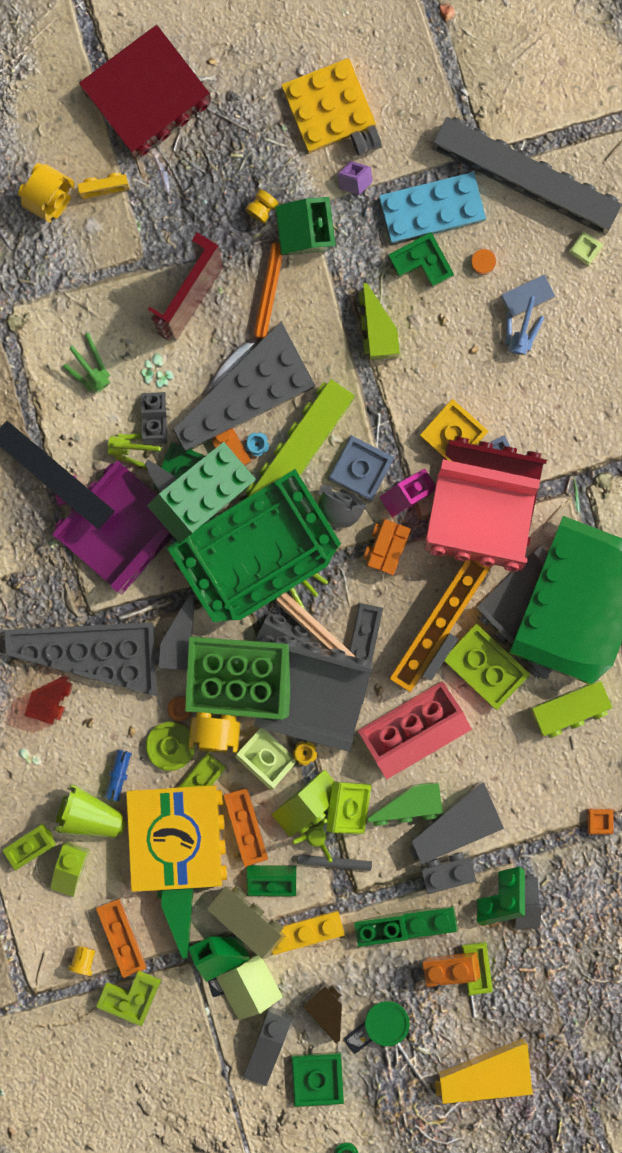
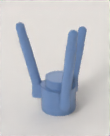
M531 296L529 299L521 331L514 332L513 336L512 318H510L506 311L505 345H508L507 351L511 353L526 355L527 350L531 351L532 343L544 320V316H540L528 339L529 335L526 334L535 300L534 296Z

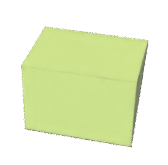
M260 728L235 755V758L271 791L297 762L293 755L263 728Z
M257 954L250 957V960L216 977L238 1020L262 1013L283 997L264 959H261Z

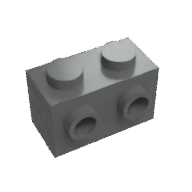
M463 852L451 854L449 859L439 861V858L426 862L424 866H420L428 894L476 882L470 856L468 854L463 855Z

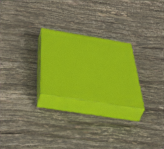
M333 781L326 826L327 832L365 833L371 793L370 784Z

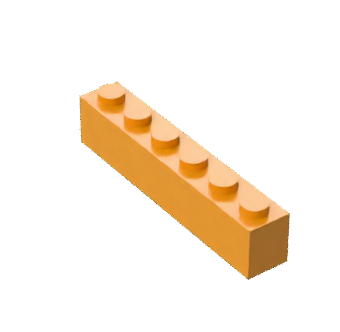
M473 560L462 563L388 679L408 692L413 690L491 567L483 566L478 561Z

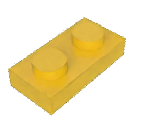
M111 173L107 175V178L99 180L95 177L83 180V183L78 184L82 200L130 190L126 174L121 175V173Z

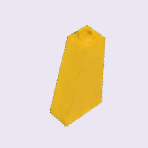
M519 1039L438 1073L439 1081H435L436 1096H441L443 1104L533 1095L527 1042L525 1039Z

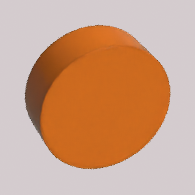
M488 249L476 251L471 259L472 269L480 275L489 274L496 265V257Z
M178 696L169 702L167 711L173 720L184 721L192 714V712L185 711L186 697Z

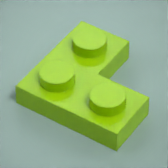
M138 970L130 991L106 982L96 1007L143 1026L161 979Z

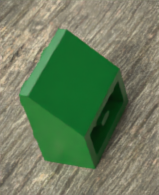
M330 197L305 198L275 206L281 255L327 252L336 246Z

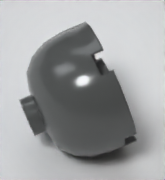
M320 486L315 501L333 530H337L338 527H351L360 519L366 507V504L362 505L363 500L344 489H340V492L332 491L334 486Z

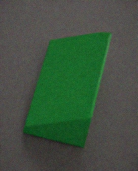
M294 865L247 866V896H296L297 867Z

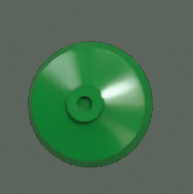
M384 1001L374 1005L369 1010L365 1020V1028L368 1036L376 1044L394 1046L403 1041L407 1036L410 1020L406 1010L401 1005L391 1001Z

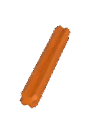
M279 243L271 244L253 333L254 337L264 339L267 336L283 255L280 253Z

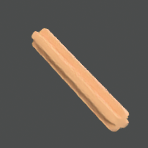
M286 592L276 599V603L327 650L336 648L345 651L346 655L355 657Z

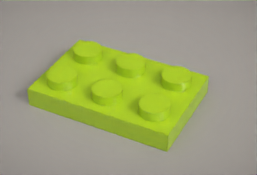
M477 623L452 648L444 661L495 710H498L531 675Z

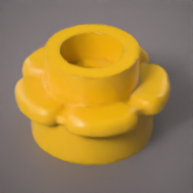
M298 742L295 745V750H293V758L299 761L300 765H309L310 762H314L317 758L315 745L311 742Z

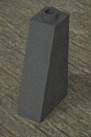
M483 781L476 783L445 809L443 813L439 814L437 818L433 819L411 838L413 845L409 846L414 861L419 859L421 864H424L504 829Z

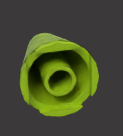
M70 783L67 790L71 792L69 797L63 796L55 822L59 823V825L54 827V831L115 838L117 834L121 835L123 833L126 820H123L122 813L77 785Z

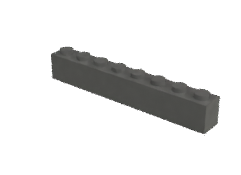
M446 117L433 142V150L605 236L622 206L615 196L611 194L603 195L597 192L593 185L589 183L581 184L575 181L571 174L567 172L559 173L553 170L549 163L544 161L537 162L531 159L527 152L522 150L515 151L509 148L505 141L500 139L493 140L487 137V133L478 128L473 130L465 126V122L459 118L452 117L451 119Z

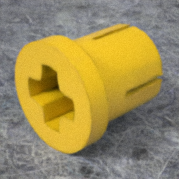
M77 945L72 964L68 965L67 970L92 976L93 970H91L96 950Z

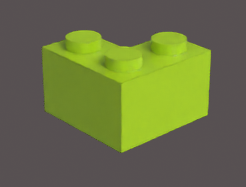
M323 770L311 779L301 790L286 800L271 814L289 837L297 832L302 835L312 826L311 822L316 825L326 816L325 810L329 812L334 779L326 770Z

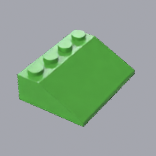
M189 637L185 711L282 720L289 716V644Z

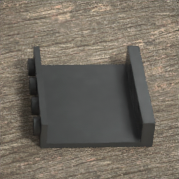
M541 546L527 557V563L522 571L512 572L475 608L478 612L476 617L485 626L489 623L495 629L493 632L495 637L502 643L506 641L511 647L548 555ZM525 660L530 665L527 668L528 671L536 679L539 677L547 679L549 677L548 674L553 671Z
M289 635L278 636L276 643L289 644V716L283 720L256 717L253 726L350 752L374 662L370 661L366 656L355 655L353 657L346 655V652L340 649L332 648L327 650L321 648V645L315 642H307L305 644L298 642L295 637Z

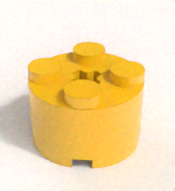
M37 163L33 167L27 183H23L18 190V196L21 197V205L50 223L52 222L50 218L54 217L57 219L68 206L72 197L68 195L70 188L74 190V181L48 164L42 165Z
M197 712L196 717L191 718L189 749H193L194 745H199L200 751L227 753V748H232L233 753H238L241 723L236 721V716L222 715L221 719L211 718L212 714Z

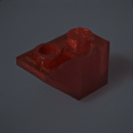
M67 675L62 676L33 691L24 716L52 725L56 724L57 720L61 721L65 712V707L62 706L64 698L69 697L73 687V683H70L71 677Z

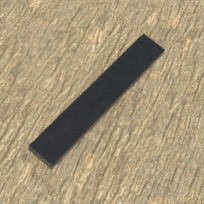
M6 420L0 427V447L94 527L100 530L115 511Z

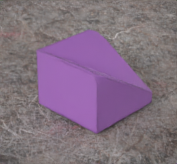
M350 161L337 174L339 188L360 195L373 181L371 167Z

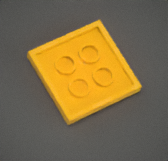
M349 58L281 84L308 154L351 137V133L365 131L366 127L374 124L376 127V122Z

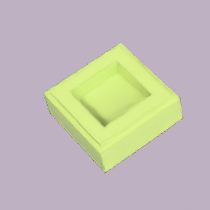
M583 231L568 253L589 266L603 247V244Z

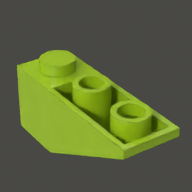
M363 283V291H359L360 306L364 305L365 315H361L362 330L367 329V339H363L364 354H369V360L399 358L398 329L369 285Z

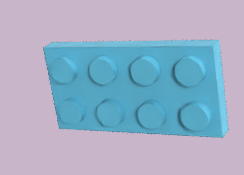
M474 172L379 196L391 244L419 238L430 232L435 234L486 220Z

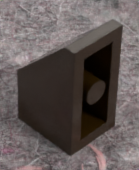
M324 982L303 1001V1007L337 1044L340 1041L342 1000L340 997L342 994L333 984L329 987Z

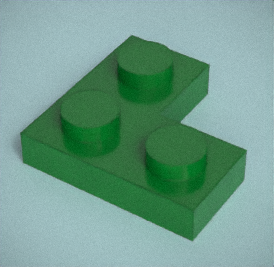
M432 232L388 254V258L399 278L419 267L422 268L432 288L454 277V273Z
M519 866L498 871V894L477 899V923L481 926L525 916V870Z

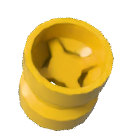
M259 189L255 194V200L249 203L245 210L254 219L265 224L269 218L268 214L271 210H275V206L279 205V203L269 193Z

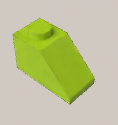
M70 842L64 843L55 866L50 889L74 897L90 849Z

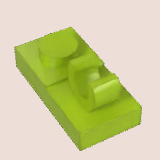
M41 824L2 851L16 871L54 847L56 843L50 829Z

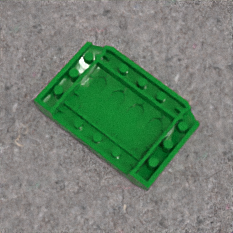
M293 469L202 525L181 544L176 541L168 546L167 549L211 620L219 622L242 620L328 566L341 542L297 470Z
M562 516L509 654L592 685L614 665L622 643V538Z

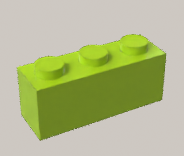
M597 680L592 685H584L532 706L530 711L540 735H547L548 738H552L562 734L561 729L570 726L571 729L584 725V720L593 716L594 720L608 715L607 710L613 707L602 681Z

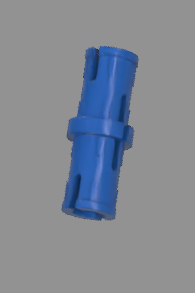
M119 749L116 750L113 768L109 770L108 776H110L104 795V798L110 800L112 791L115 790L113 801H120L124 780H127L128 775L126 772L130 757L132 756L131 752L126 751L124 760L121 761L123 750Z

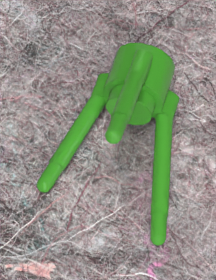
M86 333L85 337L100 371L97 368L92 370L74 346H70V350L88 373L85 376L87 380L67 364H64L63 368L82 383L89 392L93 390L97 394L111 383L108 379L111 375L105 369L90 334Z

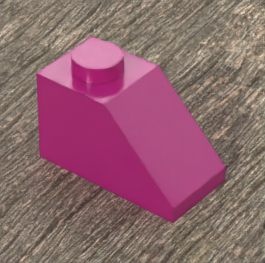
M423 469L398 483L379 498L393 518L433 493L436 489V484L426 469Z

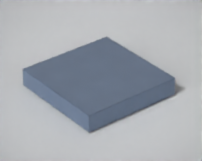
M351 435L328 479L372 502L394 457Z

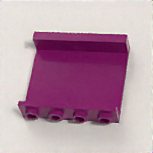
M117 460L105 468L104 476L99 482L95 481L88 488L115 511L103 527L98 530L71 507L70 515L66 519H61L55 525V532L52 535L109 583L116 592L123 595L173 538V535L147 506L157 494Z

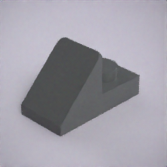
M525 878V916L514 919L515 929L540 928L542 906L539 904L538 878Z

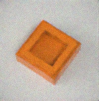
M587 809V833L613 834V809Z

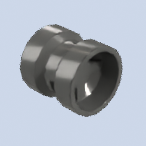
M374 124L366 127L365 131H355L350 134L358 156L365 155L368 150L382 148L381 140Z

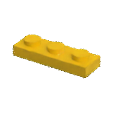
M336 910L282 925V932L286 936L272 953L276 955L345 936L339 911Z

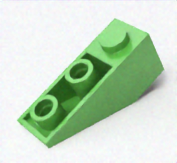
M430 782L411 785L368 815V822H373V826L388 824V820L398 819V823L413 821L412 817L422 816L423 820L437 818V814L443 813L439 783Z

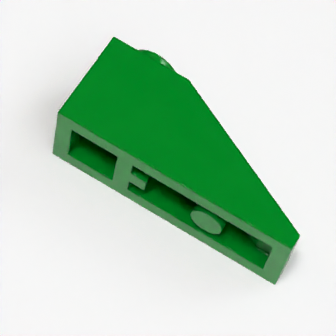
M194 888L158 890L157 899H162L161 907L181 957L187 958L189 955Z

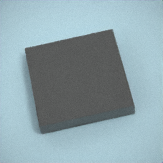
M450 633L447 635L422 674L423 678L426 680L434 678L457 642V637Z

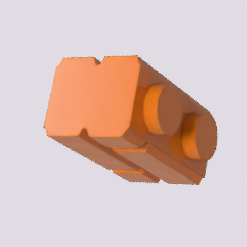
M383 519L381 524L376 522L371 535L375 537L372 547L367 546L363 557L367 561L365 566L394 576L411 529Z
M477 952L428 957L423 961L427 987L438 986L439 984L450 985L476 982L480 978Z

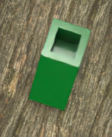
M210 936L189 947L194 965L206 982L250 960L246 946L239 938Z

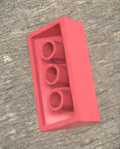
M441 681L359 729L358 732L387 780L471 731L472 728L464 712L444 682Z

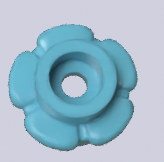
M251 433L247 437L245 448L253 456H261L262 453H266L269 449L268 438L263 433ZM256 442L260 444L258 447L255 446Z

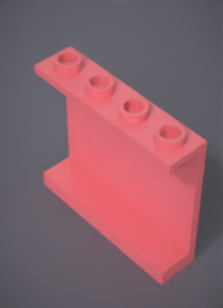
M443 459L438 472L424 550L430 551L435 556L449 555L454 556L459 561L473 560L478 561L483 566L491 567L497 565L511 572L522 571L527 563V558H525L534 498L539 489L540 480Z

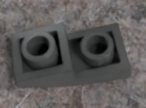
M141 393L143 445L167 443L166 393Z

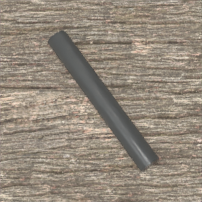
M298 854L297 864L365 871H371L372 861L331 857L332 862L329 863L322 856Z

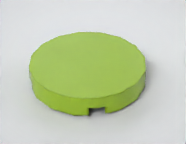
M165 722L157 725L150 732L146 740V752L149 760L158 768L166 771H175L183 768L191 761L195 752V745L193 749L188 748L190 730L178 722Z

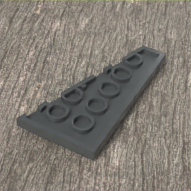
M282 321L174 428L173 431L184 452L316 386Z
M154 622L5 630V650L8 656L157 696Z

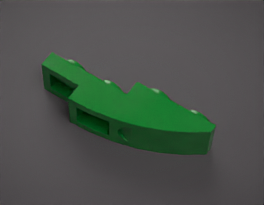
M454 906L415 909L354 922L358 947L407 941L409 938L458 931Z

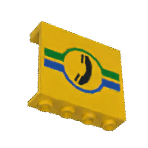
M218 785L127 791L132 892L217 887L223 885V880H227V866L222 865L221 855H226L225 840L220 839V830H224V815H219V805H223V792L218 790Z

